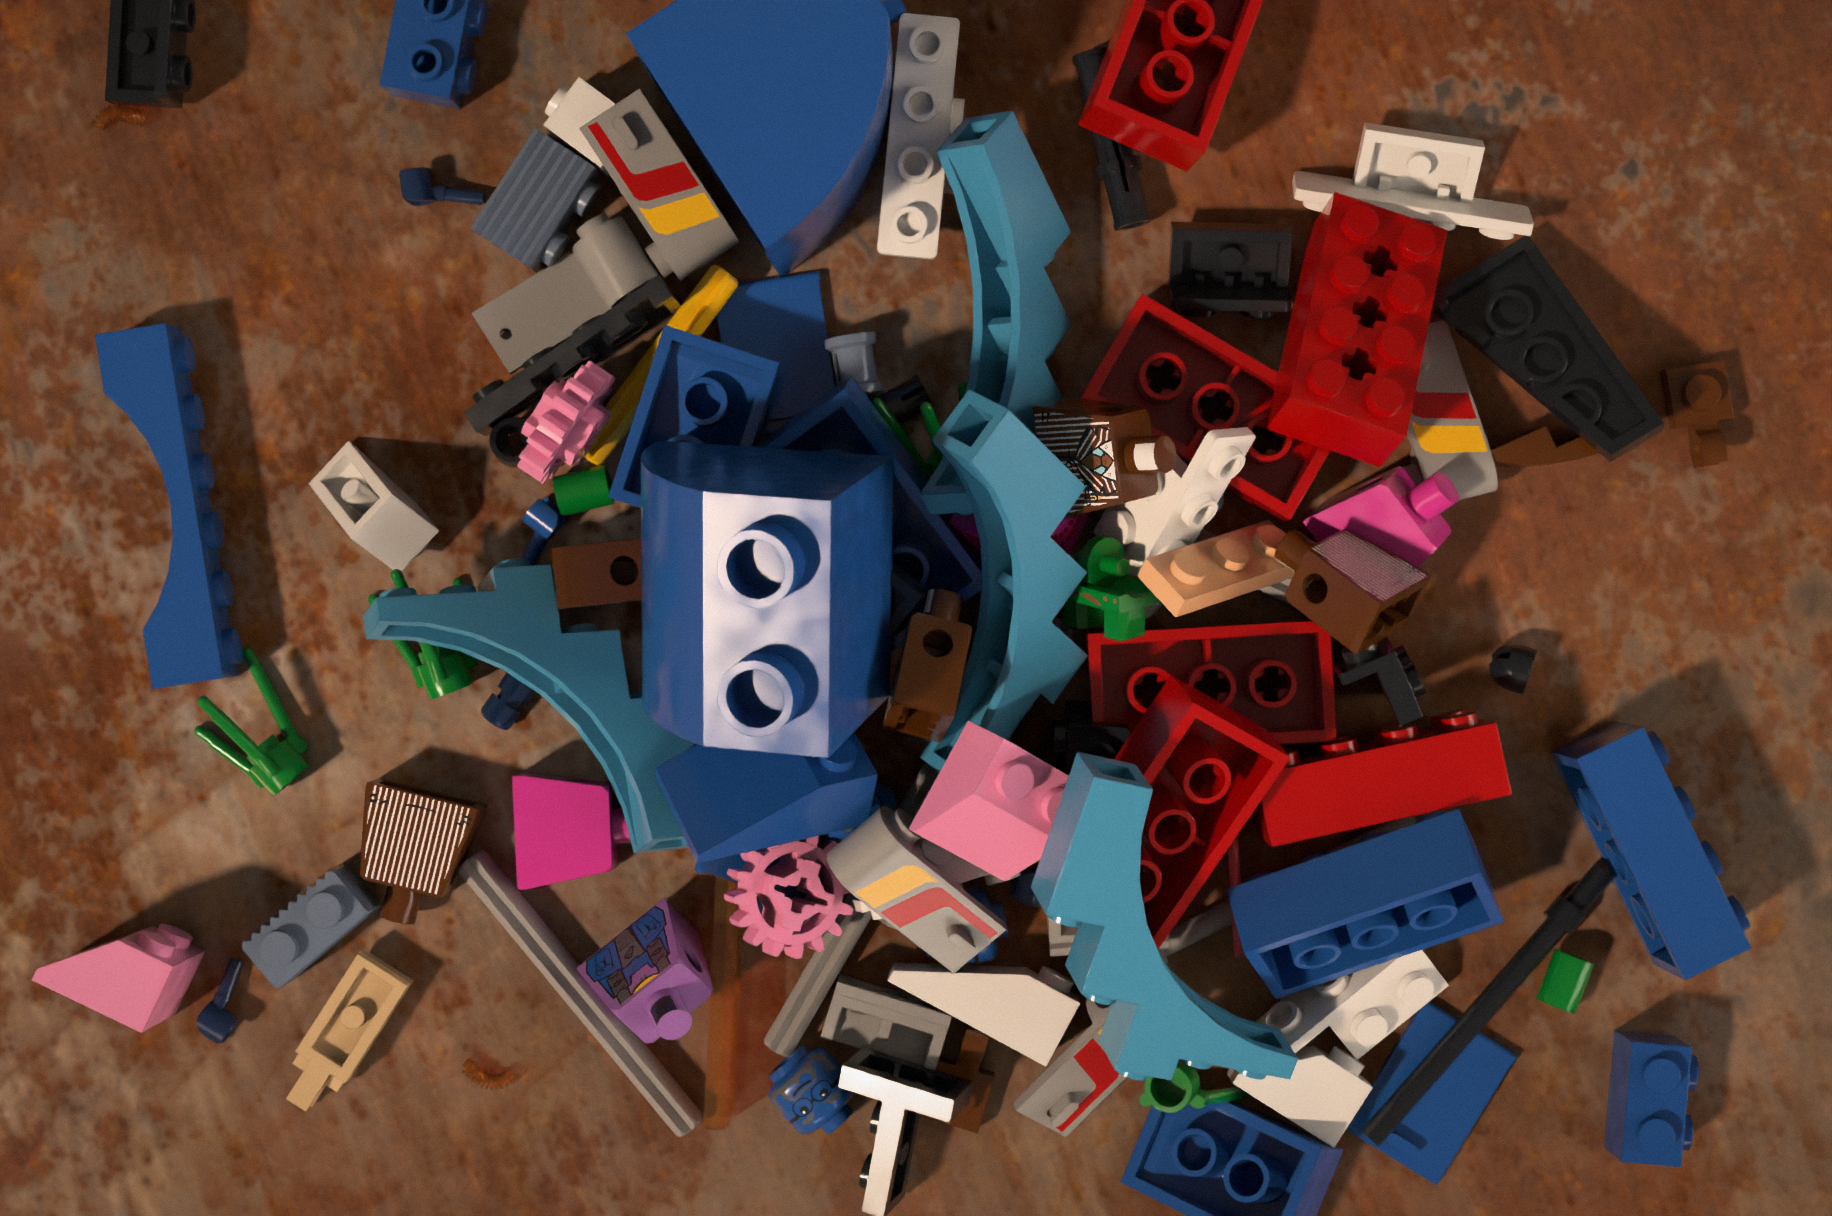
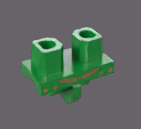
M1097 535L1090 539L1083 548L1078 549L1075 554V561L1087 573L1062 607V625L1075 629H1089L1102 625V610H1104V637L1117 641H1126L1145 634V606L1161 601L1138 577L1127 574L1130 564L1125 559L1124 548L1121 543L1113 537Z

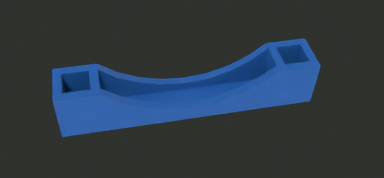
M167 323L95 334L104 394L128 415L147 440L162 471L171 504L173 540L169 570L158 603L143 629L152 689L238 676L236 664L242 663L243 648L237 629L230 628L227 605L233 604V586L227 570H221L217 547H221L224 544V531L218 512L211 511L208 488L214 487L215 476L210 456L207 453H202L198 430L205 428V413L200 397L197 394H192L189 372L194 371L196 367L192 342L188 336H183L181 328Z

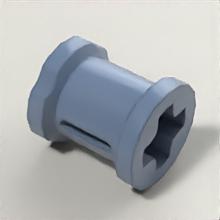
M876 332L854 333L824 340L825 350L832 352L837 386L852 376L868 396L885 392L884 382L877 379L872 345L878 342Z

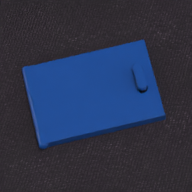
M819 271L738 283L737 289L717 314L722 344L780 363L760 435L772 434L835 388L830 351L825 350L824 340L828 339L820 289L822 278Z
M1430 1001L1413 1015L1371 1084L1372 1090L1346 1130L1435 1185H1438L1508 1069L1517 1060V1054L1482 1032H1479L1393 1130L1394 1132H1391L1378 1147L1360 1130L1458 1020L1457 1017Z

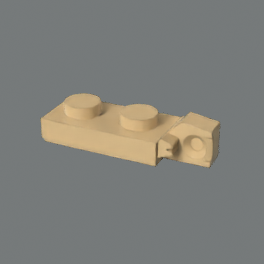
M361 950L295 1052L298 1055L292 1064L303 1070V1073L286 1099L302 1110L307 1111L309 1107H313L326 1086L338 1092L343 1084L351 1079L413 980L367 950Z

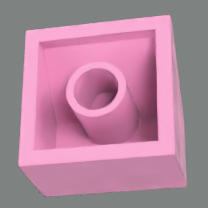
M967 721L912 821L909 830L995 877L1006 881L1040 860L1069 775L1010 741Z
M161 923L158 928L151 926L36 969L32 981L142 1033L177 1013L206 951L192 945L193 937L186 931Z

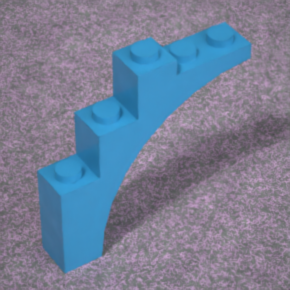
M1006 111L965 118L936 152L956 200L966 237L973 286V341L965 394L968 390H971L1009 409L1036 436L1032 407L1064 400L1045 360L1054 354L1056 345L1072 324L1044 267L1054 259V253L1071 231L1014 112ZM943 455L940 464L920 493L921 499L930 514L958 513L960 515H969L974 513L972 504L956 470Z
M971 390L967 391L932 439V442L956 470L972 504L981 543L982 592L977 630L962 677L955 716L941 743L930 740L920 755L921 759L939 772L967 721L1007 740L1038 696L1053 704L1088 656L1052 623V620L1087 572L1050 537L1086 486L1009 409Z
M508 559L494 565L477 586L478 592H476V588L473 585L461 584L443 588L439 591V594L417 595L416 590L413 588H395L384 591L379 595L380 597H376L363 615L366 639L417 641L463 652L504 670L542 695L576 728L601 763L622 807L634 853L689 848L655 778V767L695 746V743L685 740L655 723L646 713L642 704V690L634 692L629 696L619 630L598 631L596 624H578L563 629L561 633L551 565L531 566L528 559Z
M1077 752L1031 889L1045 914L1051 920L1061 925L1078 927L1065 966L1084 997L1099 1004L1111 1005L1099 1037V1042L1114 1070L1133 1080H1146L1148 1076L1172 1080L1180 1059L1185 1064L1198 1069H1209L1212 1065L1235 1069L1240 1074L1252 1079L1262 1080L1267 1075L1291 1079L1298 1057L1279 1029L1237 1017L1204 999L1169 969L1158 952L1147 925L1140 885L1141 840L1153 792L1152 787L1136 764Z

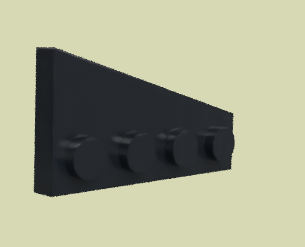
M1523 236L1436 290L1432 311L1609 462L1614 461L1663 431L1664 422L1529 236Z
M658 275L647 284L627 295L620 303L604 314L597 315L577 327L572 332L573 336L554 349L553 347H548L530 357L522 364L524 370L506 383L503 379H498L480 389L472 396L476 404L464 411V414L477 433L488 436L499 421L508 417H517L538 404L543 393L554 380L558 383L561 379L567 382L570 377L574 378L580 366H585L589 360L596 365L602 363L672 318L680 308V302L671 288Z

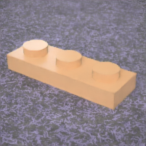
M1266 520L1147 558L1137 576L1176 618L1293 578L1295 572L1274 558L1275 551L1286 533L1277 528L1270 520Z

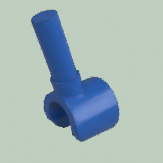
M547 497L535 501L522 518L536 532L529 540V544L522 557L523 559L530 560L531 566L535 565L547 541L562 528L565 522V516L561 515L558 506Z

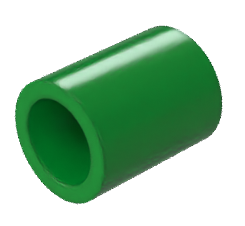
M605 464L552 477L556 501L563 517L615 504L614 499L608 498L612 482Z
M1555 948L1536 999L1561 1010L1576 1014L1595 964Z

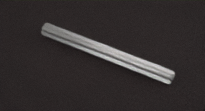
M925 762L902 800L899 808L905 810L913 819L936 780L939 771ZM848 893L843 903L848 904L854 909L851 899L856 897ZM853 910L852 915L838 914L835 922L842 930L841 935L838 937L826 932L823 936L824 950L814 952L764 1038V1044L769 1049L785 1057L792 1055L872 917L871 911L862 913Z
M480 850L465 860L458 868L459 874L676 1136L682 1137L693 1130L703 1118L702 1112L645 1043L607 1007L579 974L577 967L580 965L488 853Z

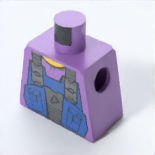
M665 897L577 967L579 974L607 1007L644 1043H653L660 1037L667 1040H675L684 1036L692 1026L690 1013L706 1001L713 991L698 930Z

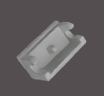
M839 973L820 1038L830 1041L834 1040L860 1049L866 1047L923 1065L924 1068L935 1071L952 1016L916 996Z

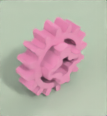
M589 360L585 366H580L574 378L570 377L567 382L561 379L559 383L554 380L543 393L540 402L523 425L521 433L528 437L526 441L528 445L519 456L521 460L517 467L540 483L545 484L548 478L551 479L555 475L559 466L563 467L565 463L572 466L574 462L579 464L589 452L591 445L611 416V412L604 408L605 404L603 402L612 392L613 388L611 386L615 382L614 376Z
M819 836L740 854L741 858L746 862L743 869L728 868L727 871L729 877L738 881L737 889L724 893V900L739 905V910L734 912L729 920L731 924L738 927L749 926L742 938L745 942L754 946L762 943V952L778 957L784 949L786 955L799 959L802 958L804 944L817 952L824 950V942L821 936L823 933L828 932L838 937L841 935L842 930L835 922L838 914L852 915L854 909L842 902L843 894L850 892L835 877L827 862V853L837 845L835 841L823 839L818 841ZM780 857L777 864L766 869L771 862ZM819 871L822 875L823 885L818 877ZM774 886H795L797 891L806 893V898L803 899L796 896L794 898L785 897V893L775 890ZM757 895L763 906L762 913H760L758 908ZM812 917L807 923L802 925L804 920Z

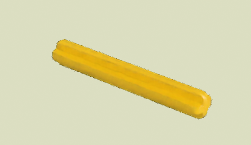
M711 266L668 322L667 326L701 336L737 289V279L721 266ZM662 332L604 407L611 412V416L584 457L595 465L604 464L629 432Z

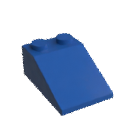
M664 325L608 498L641 508V454L656 441L755 447L759 440L780 363Z
M855 732L829 758L705 747L697 744L655 767V778L697 864L858 827L870 817L878 775Z
M1201 1086L1199 1087L1200 1089H1202V1090H1204V1091H1207V1090H1208V1089L1203 1088V1087H1201ZM1237 1101L1207 1104L1201 1109H1196L1188 1104L1175 1113H1165L1151 1106L1121 1183L1186 1216H1317L1344 1149L1338 1146L1333 1148L1318 1137L1296 1126Z

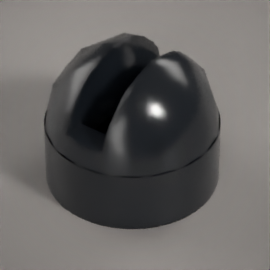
M508 417L499 421L493 427L489 438L491 450L498 461L512 468H517V464L521 459L519 458L520 455L515 456L509 434L519 432L523 450L528 445V442H526L528 437L521 433L526 420L520 417Z
M1511 643L1499 647L1492 654L1493 661L1489 664L1490 676L1497 685L1523 695L1537 649Z

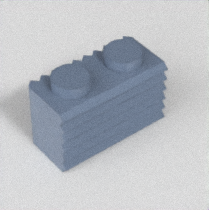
M534 128L470 229L538 273L543 263L552 267L564 252L569 242V237L564 232L567 230L575 214L577 213L584 217L597 201L602 187L597 185L596 182L601 174L589 162Z
M339 864L326 870L325 875L316 878V882L307 886V890L299 893L296 899L289 901L288 906L279 909V913L270 917V921L262 924L261 929L252 932L251 937L243 940L242 949L269 982L279 989L296 979L379 909L382 904L349 864Z

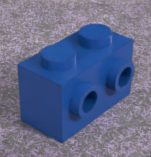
M396 0L380 86L394 97L461 109L463 94L471 95L474 89L477 61L471 58L474 37L484 34L488 18V2L485 0Z
M1614 1030L1604 1148L1621 1162L1682 1167L1683 1150L1688 1151L1693 1140L1692 1117L1690 1114H1686L1688 1091L1695 1090L1699 1074L1698 1060L1696 1055H1692V1046L1673 1035Z

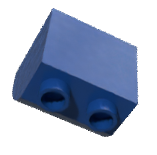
M675 0L625 33L653 83L780 277L787 275L811 257L835 234L853 211L870 182L881 156L889 128L894 82V58L890 26L899 21L903 13H907L902 0Z
M656 441L641 454L642 704L646 713L655 723L685 740L705 747L829 758L890 696V575L892 570L894 456L673 441Z

